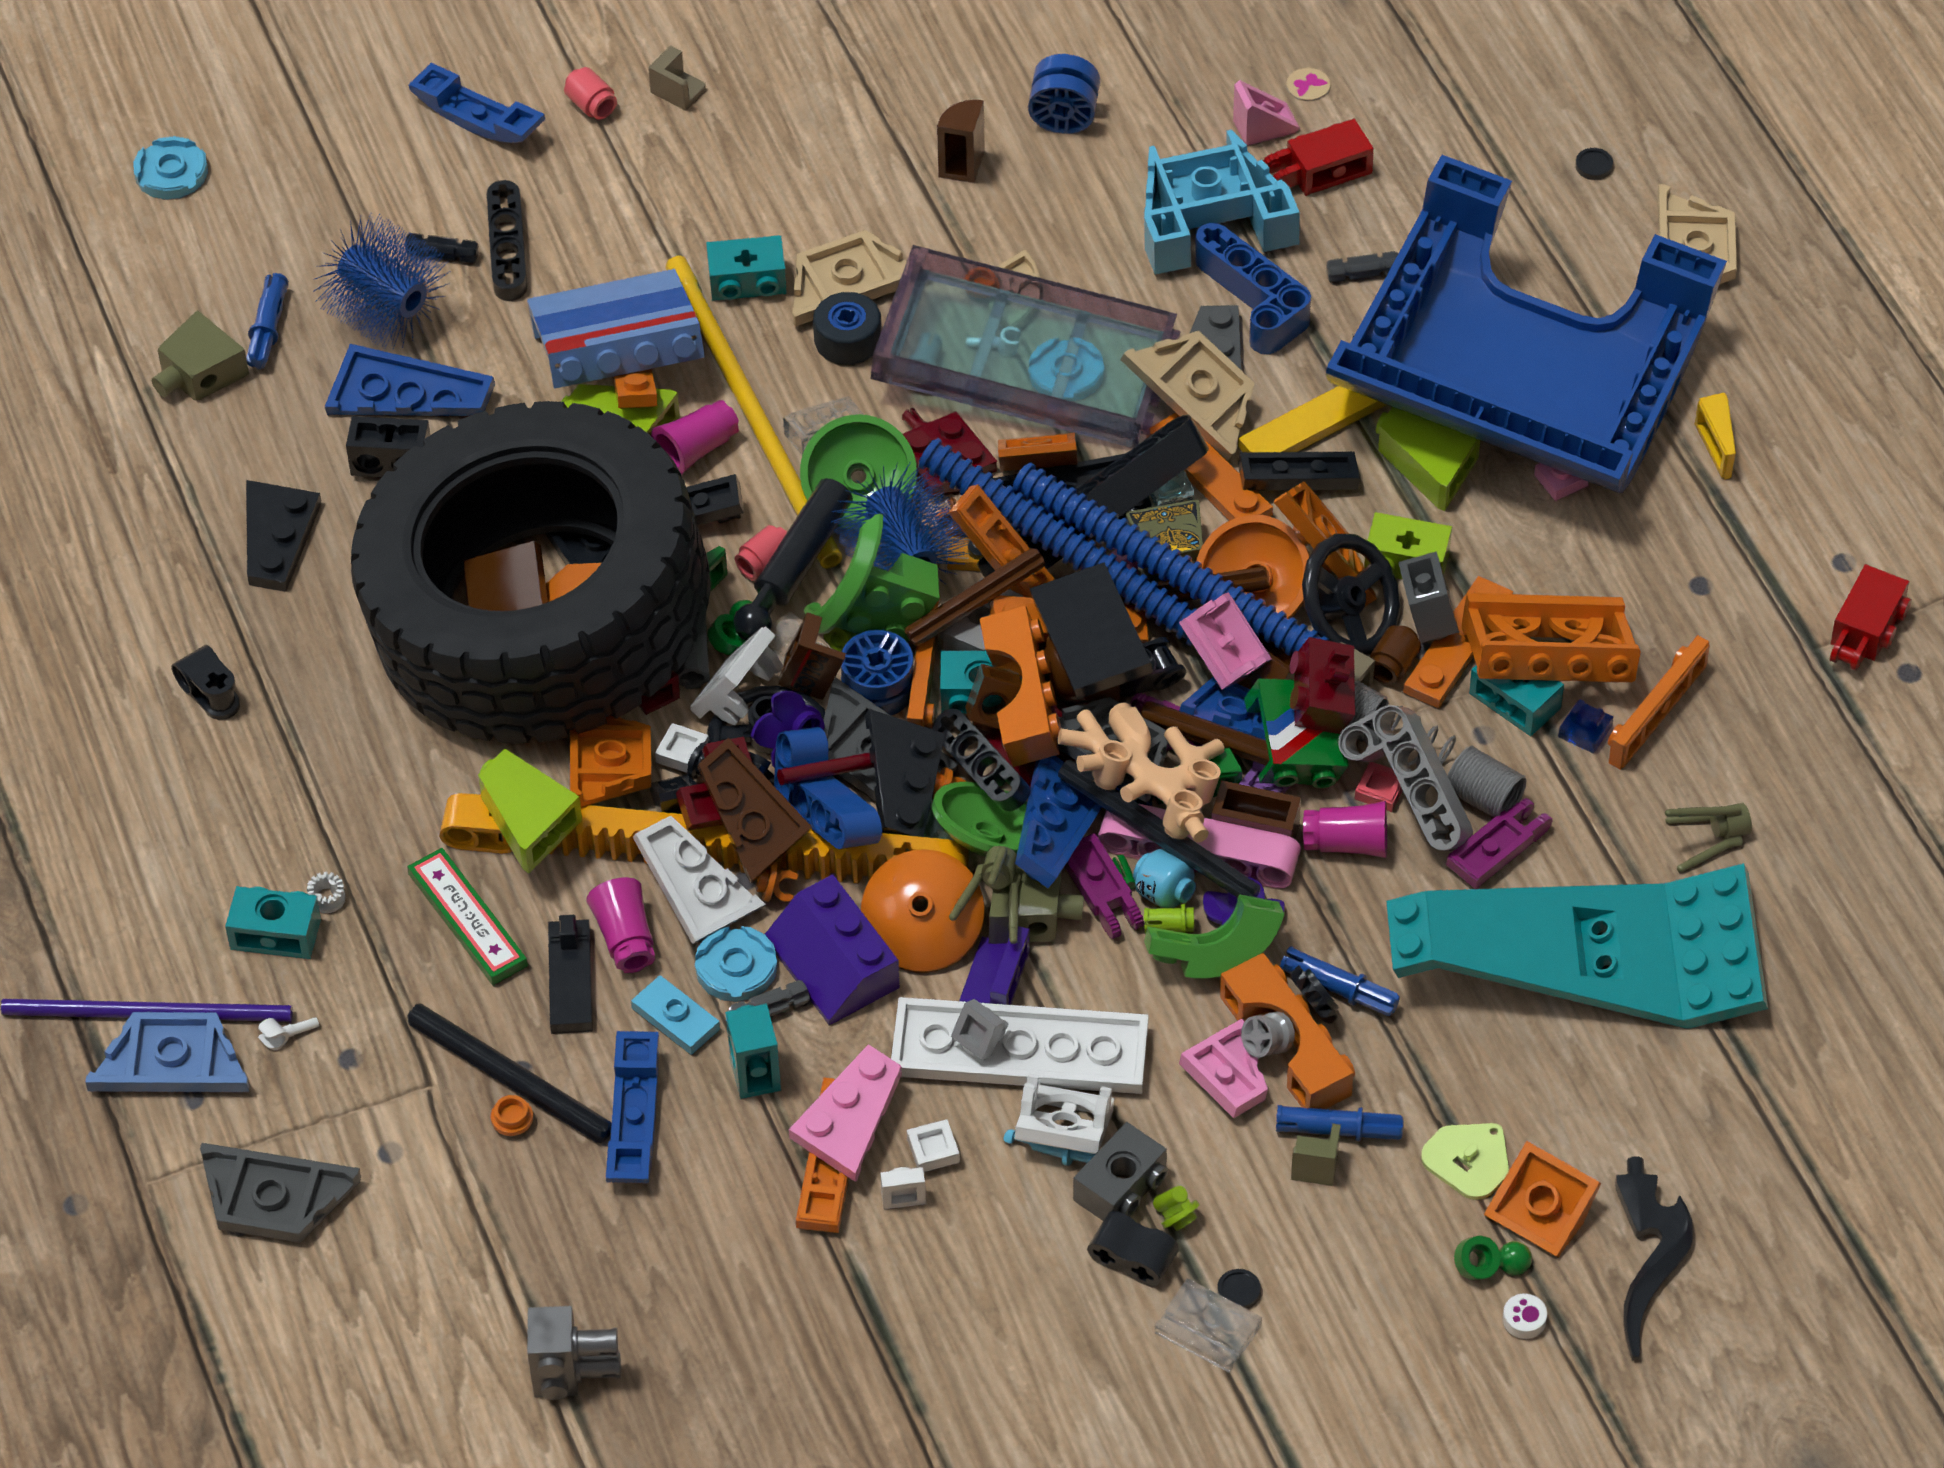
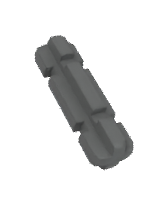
M1383 252L1382 257H1378L1377 253L1347 257L1345 262H1343L1342 258L1329 260L1326 264L1327 277L1330 282L1344 281L1346 276H1349V279L1352 280L1380 276V272L1383 271L1387 275L1398 252Z
M802 980L787 984L785 990L779 987L749 998V1003L745 1004L744 1000L735 1003L729 1007V1011L736 1010L745 1005L757 1006L767 1003L770 1017L788 1011L790 1005H794L796 1008L807 1004L810 1001V996L806 985Z

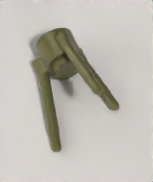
M1744 803L1717 807L1667 809L1665 811L1667 816L1665 821L1667 824L1710 821L1714 835L1716 837L1722 836L1725 839L1678 865L1677 871L1681 873L1728 848L1743 845L1741 836L1750 834L1752 830L1751 816Z
M994 846L988 850L984 863L977 866L973 878L955 904L949 919L952 921L957 919L981 881L984 880L985 884L993 889H1003L1008 886L1009 941L1011 944H1016L1018 940V887L1021 875L1016 872L1017 865L1015 861L1017 854L1012 849L1005 846Z

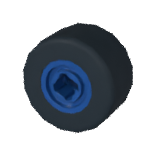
M856 292L833 294L821 301L814 311L813 318L814 343L818 352L825 359L841 365L862 363L874 356L881 346L882 339L881 313L877 304L869 297Z

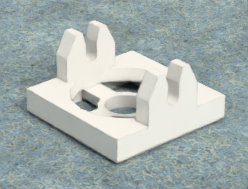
M766 626L764 628L761 627L724 661L690 705V710L699 718L711 710L721 720L736 725L740 718L745 717L749 709L744 700L733 689L749 670L756 676L769 681L783 667L777 654L768 647L776 635Z
M1028 1074L1027 1083H1025L1023 1089L1021 1111L1016 1124L1014 1139L1096 1154L1100 1150L1114 1108L1115 1098H1112V1088L1101 1086L1100 1095L1039 1085V1075ZM1043 1105L1062 1108L1052 1113L1036 1111L1038 1107ZM1076 1110L1093 1113L1094 1121L1081 1119L1075 1113ZM1068 1120L1073 1122L1074 1125L1061 1126L1054 1121Z

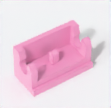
M1229 592L1221 595L1214 601L1210 600L1179 622L1221 689L1243 681L1272 659Z

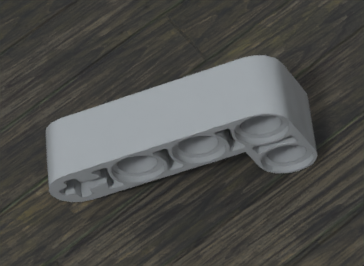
M1387 705L1352 723L1341 732L1338 745L1344 757L1355 761L1373 762L1386 755L1418 823L1432 847L1437 850L1454 851L1473 835L1472 825L1415 711L1406 707ZM1399 714L1402 717L1403 727L1398 734L1394 735L1390 724L1392 718ZM1362 733H1365L1368 738V747L1360 754L1356 747V740ZM1417 750L1421 758L1420 764L1417 769L1412 771L1408 765V757L1411 752ZM1434 786L1438 792V800L1435 805L1429 807L1425 796L1427 790ZM1440 816L1441 819H1435L1434 817ZM1448 826L1454 827V831L1450 833L1451 840H1446L1444 836L1449 832Z

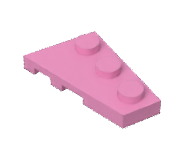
M868 1044L789 1128V1138L856 1182L861 1172V1164L866 1152L870 1151L875 1139L874 1134L881 1117L885 1115L902 1076L901 1065Z

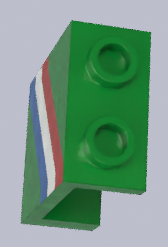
M1258 678L1244 700L1247 712L1261 713L1270 760L1258 776L1259 783H1270L1279 787L1302 784L1313 785L1316 788H1326L1335 785L1349 767L1348 759L1344 757L1339 749L1338 741L1340 734L1295 726L1294 710L1290 708V697L1294 688V680Z

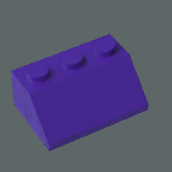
M833 874L798 892L765 933L767 938L773 943L777 957L795 981L802 980L806 985L810 1001L829 1026L900 988L899 960Z

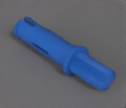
M273 273V277L270 274L265 277L255 323L248 331L251 341L246 360L249 367L263 369L268 361L271 346L278 341L279 334L276 329L281 316L285 293L289 285L288 278L280 273Z
M1292 946L1286 951L1289 957L1284 955L1281 960V969L1289 974L1298 965L1303 971L1310 968L1326 990L1347 998L1350 1005L1354 1006L1359 1003L1386 1016H1390L1398 1007L1400 996L1396 992L1368 981L1367 976L1363 973L1359 976L1301 952Z
M1278 1105L1276 1132L1280 1133L1295 1132L1330 1135L1333 1123L1341 1125L1340 1136L1356 1137V1141L1360 1142L1361 1137L1399 1140L1403 1135L1404 1120L1403 1116L1398 1114L1363 1112L1361 1107L1358 1108V1111L1288 1107Z

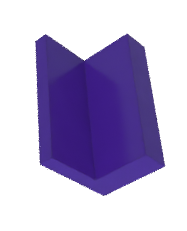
M1018 926V940L1016 944H1011L1009 939L1007 943L990 944L989 938L982 936L959 1001L968 1002L975 999L979 1003L1012 1004L1030 953L1029 928Z

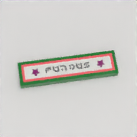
M443 848L407 866L409 876L492 986L528 967L526 956Z

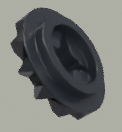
M1298 965L1291 971L1292 981L1321 1019L1329 1024L1338 1020L1339 1017L1335 1011L1339 1009V1006L1310 968L1303 971Z

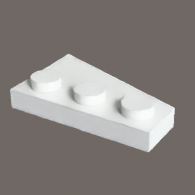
M672 816L645 828L633 836L635 843L692 945L709 934L733 924L766 905L756 894L753 896L745 889L728 868L725 870L707 853V849Z

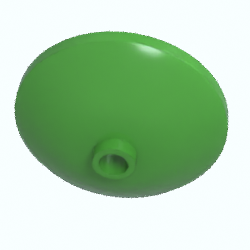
M856 414L843 416L825 424L808 442L800 464L802 490L808 500L820 480L828 478L840 482L851 492L856 491L864 496L867 494L870 497L872 493L866 488L870 491L873 489L876 492L877 487L875 483L881 489V480L884 487L883 465L885 487L890 486L893 470L895 475L892 486L895 487L908 466L902 484L906 480L907 482L900 488L902 490L915 475L914 473L910 477L917 469L915 456L904 435L890 423L870 415ZM855 471H862L866 475L865 481L861 484L855 483L851 479ZM915 488L910 490L909 494H911L915 490ZM851 493L853 501L867 502L868 500L863 496ZM851 503L849 508L861 507V505ZM866 507L850 509L847 511L865 510ZM845 513V515H844L843 517L848 516V515H851V514H850V513ZM855 514V515H852V516L843 518V519H841V521H842V520L849 519V518L861 516V515H856V514ZM862 516L856 520L864 519L865 516ZM846 523L838 524L837 527H841ZM850 524L841 527V529L845 528L848 530L855 525L850 526Z
M955 782L944 785L936 792L932 802V811L940 827L965 849L986 857L990 848L1005 846L1017 854L1028 801L1017 810L1004 811L976 782Z

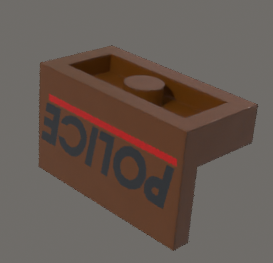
M807 612L785 654L778 685L823 700L845 660L846 653L816 643L822 617Z

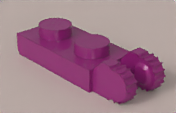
M1523 798V800H1520L1519 803H1516L1507 812L1503 810L1500 816L1493 818L1467 839L1463 845L1452 851L1447 857L1446 865L1473 888L1477 889L1533 844V842L1540 839L1552 825L1553 818L1546 813H1542L1528 825L1523 826L1521 823L1534 810V803L1528 798Z
M1093 833L1082 838L1064 867L1082 896H1084L1094 915L1099 916L1101 925L1109 938L1114 939L1121 936L1120 924L1111 911L1119 906L1122 907L1125 918L1134 930L1143 927V916L1132 898V891L1097 835Z

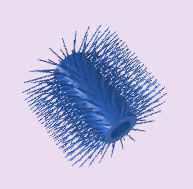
M360 217L356 244L351 225L352 247L348 248L343 236V243L347 248L345 253L333 242L343 253V255L339 254L342 256L341 258L332 256L340 259V261H337L339 263L322 265L338 266L337 270L323 275L327 276L338 273L333 278L339 276L336 280L323 286L331 285L326 290L328 291L335 283H338L332 289V293L327 296V300L333 295L335 297L329 307L332 308L333 303L338 299L334 304L335 306L339 305L336 309V315L338 314L339 316L341 314L342 316L345 313L348 315L349 312L351 314L352 311L355 312L356 310L357 314L352 321L355 322L354 320L357 317L359 323L357 327L361 328L360 331L367 320V328L371 333L376 324L380 327L378 332H381V329L383 332L385 329L383 337H380V341H383L387 332L388 334L390 332L392 341V335L394 333L395 337L397 326L400 322L399 332L401 330L404 344L409 319L413 341L412 316L416 314L419 322L420 319L417 312L424 308L423 304L430 306L424 303L427 302L425 301L426 299L446 297H426L427 293L443 286L427 289L435 282L427 287L425 285L430 283L431 279L435 280L433 277L449 261L430 279L426 280L434 272L432 270L438 266L435 264L432 269L427 266L425 270H422L427 260L431 258L430 255L429 257L425 255L422 259L423 254L427 250L426 247H422L419 252L420 246L418 247V242L412 251V246L408 250L409 245L407 246V241L405 240L407 239L405 237L406 233L404 235L403 233L401 234L402 236L398 242L396 241L400 237V233L392 237L390 235L386 240L385 237H388L392 230V225L389 228L387 227L385 232L382 226V230L379 235L377 233L374 243L373 240L376 233L375 231L374 233L372 232L374 228L371 227L370 232L368 229L364 242L366 228L363 233ZM361 223L360 244L357 245ZM369 235H370L369 242H368V244L366 245V241H367V239H368V237H369ZM421 264L422 266L420 271L416 273L417 269L420 267L419 265ZM421 310V312L431 321V319ZM407 318V319H406L405 332H404V339H403L404 319ZM390 320H391V326H390V327L388 328V330H387L388 324L390 323Z
M883 465L884 487L881 480V489L875 483L877 487L876 492L873 489L870 491L866 488L872 493L870 497L865 494L866 496L860 493L857 494L867 498V502L840 501L861 505V507L837 510L851 514L840 519L855 514L861 515L846 519H853L852 521L842 522L846 524L841 527L850 524V526L855 525L851 529L845 530L847 531L846 533L840 534L843 536L849 533L848 535L852 537L849 541H846L848 544H845L848 548L853 546L849 550L857 545L855 544L857 541L854 540L859 535L856 534H859V528L863 526L862 523H866L862 521L871 519L875 514H883L881 544L874 561V567L888 571L902 553L934 564H965L942 560L943 558L965 554H959V552L947 553L954 552L952 550L963 546L949 551L942 550L953 547L950 545L960 542L952 541L953 539L949 540L952 536L957 535L954 532L955 530H952L956 526L952 527L954 521L950 522L953 518L950 519L951 517L946 518L948 515L945 516L951 508H948V506L941 508L946 504L938 507L942 503H939L940 501L934 497L935 495H932L936 492L933 490L939 488L935 487L938 485L928 486L922 490L926 486L924 483L929 481L926 477L921 482L922 486L909 494L910 490L921 485H917L920 482L918 481L911 488L912 484L916 481L913 476L907 485L900 490L907 482L906 480L902 484L908 466L895 487L892 486L895 475L893 470L890 486L885 487ZM866 507L865 510L844 511V510H850V509H857V508ZM862 516H865L864 519L856 520ZM947 545L941 549H938L939 546ZM959 554L937 558L938 555Z

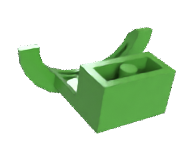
M875 514L860 528L853 558L836 591L822 607L819 603L813 602L805 607L804 613L806 615L808 612L822 617L819 634L829 633L835 627L855 634L870 630H885L901 636L908 643L909 639L905 633L906 627L930 613L940 599L937 564L902 553L890 571L874 567L873 564L876 559L883 529V514Z

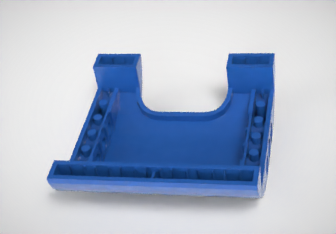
M1441 154L1428 178L1420 215L1351 343L1343 340L1339 343L1326 368L1327 380L1330 383L1619 494L1623 493L1644 459L1688 367L1713 304L1727 261L1655 234L1641 261L1635 289L1626 304L1612 315L1595 318L1580 315L1514 290L1497 279L1491 269L1489 251L1507 202L1512 180Z

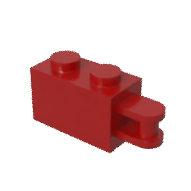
M1865 564L1835 618L1830 643L1834 647L1829 660L1834 663L1838 660L1850 664V669L1857 671L1864 657L1875 661L1882 647L1889 649L1897 630L1894 624L1897 619L1904 621L1912 599L1906 597L1909 581Z

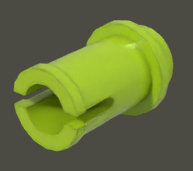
M1181 904V908H1144L1145 934L1147 926L1182 933L1194 932V907L1186 908V904Z

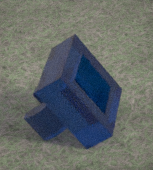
M1580 699L1559 727L1558 737L1594 754L1613 726L1614 716L1605 713L1601 708L1596 709Z

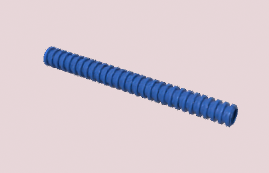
M941 439L932 440L919 460V468L923 470L925 468L930 469L929 474L931 476L939 475V481L942 483L948 481L951 489H960V495H963L970 486L978 484L1007 521L1012 524L1011 526L1015 531L1019 528L1022 530V536L1025 538L1028 535L1031 536V542L1034 544L1040 542L1043 544V550L1047 551L1050 549L1053 551L1052 556L1055 558L1061 556L1063 558L1062 562L1064 564H1073V570L1079 571L1105 562L1120 597L1125 599L1124 603L1129 606L1132 603L1135 605V611H1144L1147 619L1153 617L1156 619V625L1161 626V624L1167 626L1165 630L1168 633L1174 631L1177 633L1176 638L1179 640L1185 638L1188 646L1191 647L1193 645L1179 622L1196 611V608L1193 610L1189 609V603L1186 601L1181 604L1178 602V596L1175 594L1172 597L1169 596L1166 588L1160 590L1157 588V582H1148V576L1145 574L1139 576L1136 574L1137 569L1134 567L1131 569L1127 568V562L1124 560L1119 563L1116 561V555L1113 553L1110 556L1107 555L1104 547L1098 549L1095 547V541L1090 540L1088 542L1085 540L1086 535L1083 533L1077 535L1075 533L1076 529L1074 527H1065V521L1061 519L1059 521L1054 520V514L1051 512L1048 515L1045 514V508L1042 506L1036 508L1033 506L1035 503L1033 500H1024V494L1021 492L1015 494L1012 486L1009 485L1006 488L1003 486L1004 481L1001 479L994 480L991 472L983 473V467L980 465L974 467L971 459L964 460L962 459L963 454L959 451L953 453V447L950 445L945 447L941 445Z
M1033 463L1026 464L1016 476L1013 483V492L1015 494L1021 492L1024 494L1023 499L1026 501L1029 499L1034 500V505L1037 507L1043 505L1045 512L1049 514L1053 511L1055 518L1059 520L1064 518L1065 524L1069 526L1075 524L1077 531L1085 530V535L1089 538L1095 536L1097 543H1107L1106 548L1111 551L1117 549L1119 556L1127 555L1129 562L1137 561L1138 567L1141 569L1147 567L1148 573L1151 575L1159 574L1158 579L1163 582L1169 580V585L1173 588L1178 585L1180 592L1183 594L1190 593V598L1194 600L1200 598L1202 605L1210 600L1214 601L1221 595L1229 592L1257 637L1264 636V642L1268 644L1274 642V647L1278 650L1286 649V655L1292 656L1295 651H1299L1308 637L1329 641V638L1325 636L1319 638L1318 632L1315 630L1309 632L1307 625H1297V619L1293 617L1287 619L1285 612L1277 613L1275 606H1265V600L1261 598L1255 600L1253 593L1245 594L1243 587L1238 586L1235 588L1234 582L1231 580L1223 581V576L1219 573L1214 576L1212 569L1209 567L1206 569L1202 568V563L1198 561L1192 563V557L1188 555L1182 557L1180 550L1175 549L1172 551L1170 544L1166 542L1163 545L1160 544V538L1156 536L1150 538L1148 531L1140 532L1138 525L1133 524L1130 526L1129 520L1126 518L1118 519L1119 514L1116 512L1108 513V508L1104 505L1099 508L1097 501L1093 499L1087 500V495L1083 493L1077 495V489L1073 487L1067 489L1065 482L1060 481L1057 483L1055 476L1049 475L1047 477L1046 471L1043 469L1035 470L1036 465Z

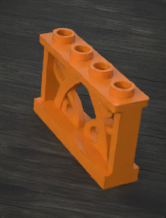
M1466 594L1461 628L1463 634L1468 637L1477 665V674L1480 679L1634 682L1636 679L1641 651L1634 641L1624 613L1625 603L1622 597ZM1531 637L1567 638L1575 641L1571 643L1537 642L1531 639Z

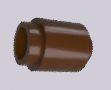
M1394 625L1386 629L1369 656L1375 660L1374 679L1383 684L1391 685L1404 677L1421 650V642L1411 628Z

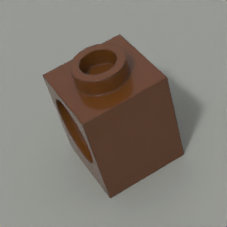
M980 664L965 706L968 719L972 721L974 726L990 732L995 731L996 728L1000 729L997 712L1011 703L1018 694L1021 687L1019 674ZM990 695H999L1003 698L994 707H987L982 704L984 699Z

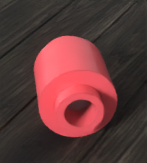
M583 67L576 69L566 78L565 95L588 117H595L601 120L608 117L614 111L617 105L614 90L591 68Z
M767 525L739 548V553L735 556V563L740 572L749 580L755 581L787 531L781 527L776 528L775 526Z

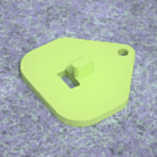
M1497 1123L1444 1126L1426 1142L1422 1149L1421 1160L1424 1167L1458 1193L1472 1200H1481L1491 1196L1500 1187L1509 1172L1503 1128ZM1495 1131L1497 1134L1493 1135L1490 1132ZM1458 1159L1470 1169L1465 1171L1454 1162Z

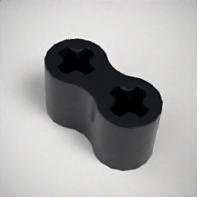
M1111 1211L1107 1214L1092 1238L1087 1251L1091 1258L1100 1265L1123 1271L1136 1281L1155 1287L1159 1285L1177 1255L1179 1245L1169 1234L1158 1229L1144 1227L1124 1213Z

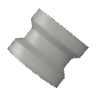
M1281 1012L1249 1017L1241 1029L1243 1046L1249 1054L1258 1058L1287 1052L1292 1047L1295 1038V1031L1291 1020Z

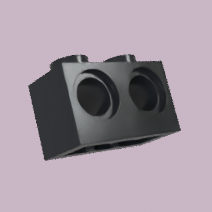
M352 416L346 442L351 476L383 477L387 471L393 472L394 463L414 446L423 447V440L430 436L429 421Z

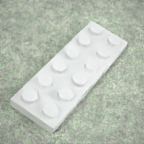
M899 997L891 1059L901 1065V1077L1024 1086L1027 1083L1028 1074L1039 1075V1085L1100 1091L1102 1086L1112 1088V1092L1142 1094L1149 1015L981 1003L1002 1020L1008 1022L1003 1039L996 1044L992 1056L981 1060L951 1037L966 1002Z

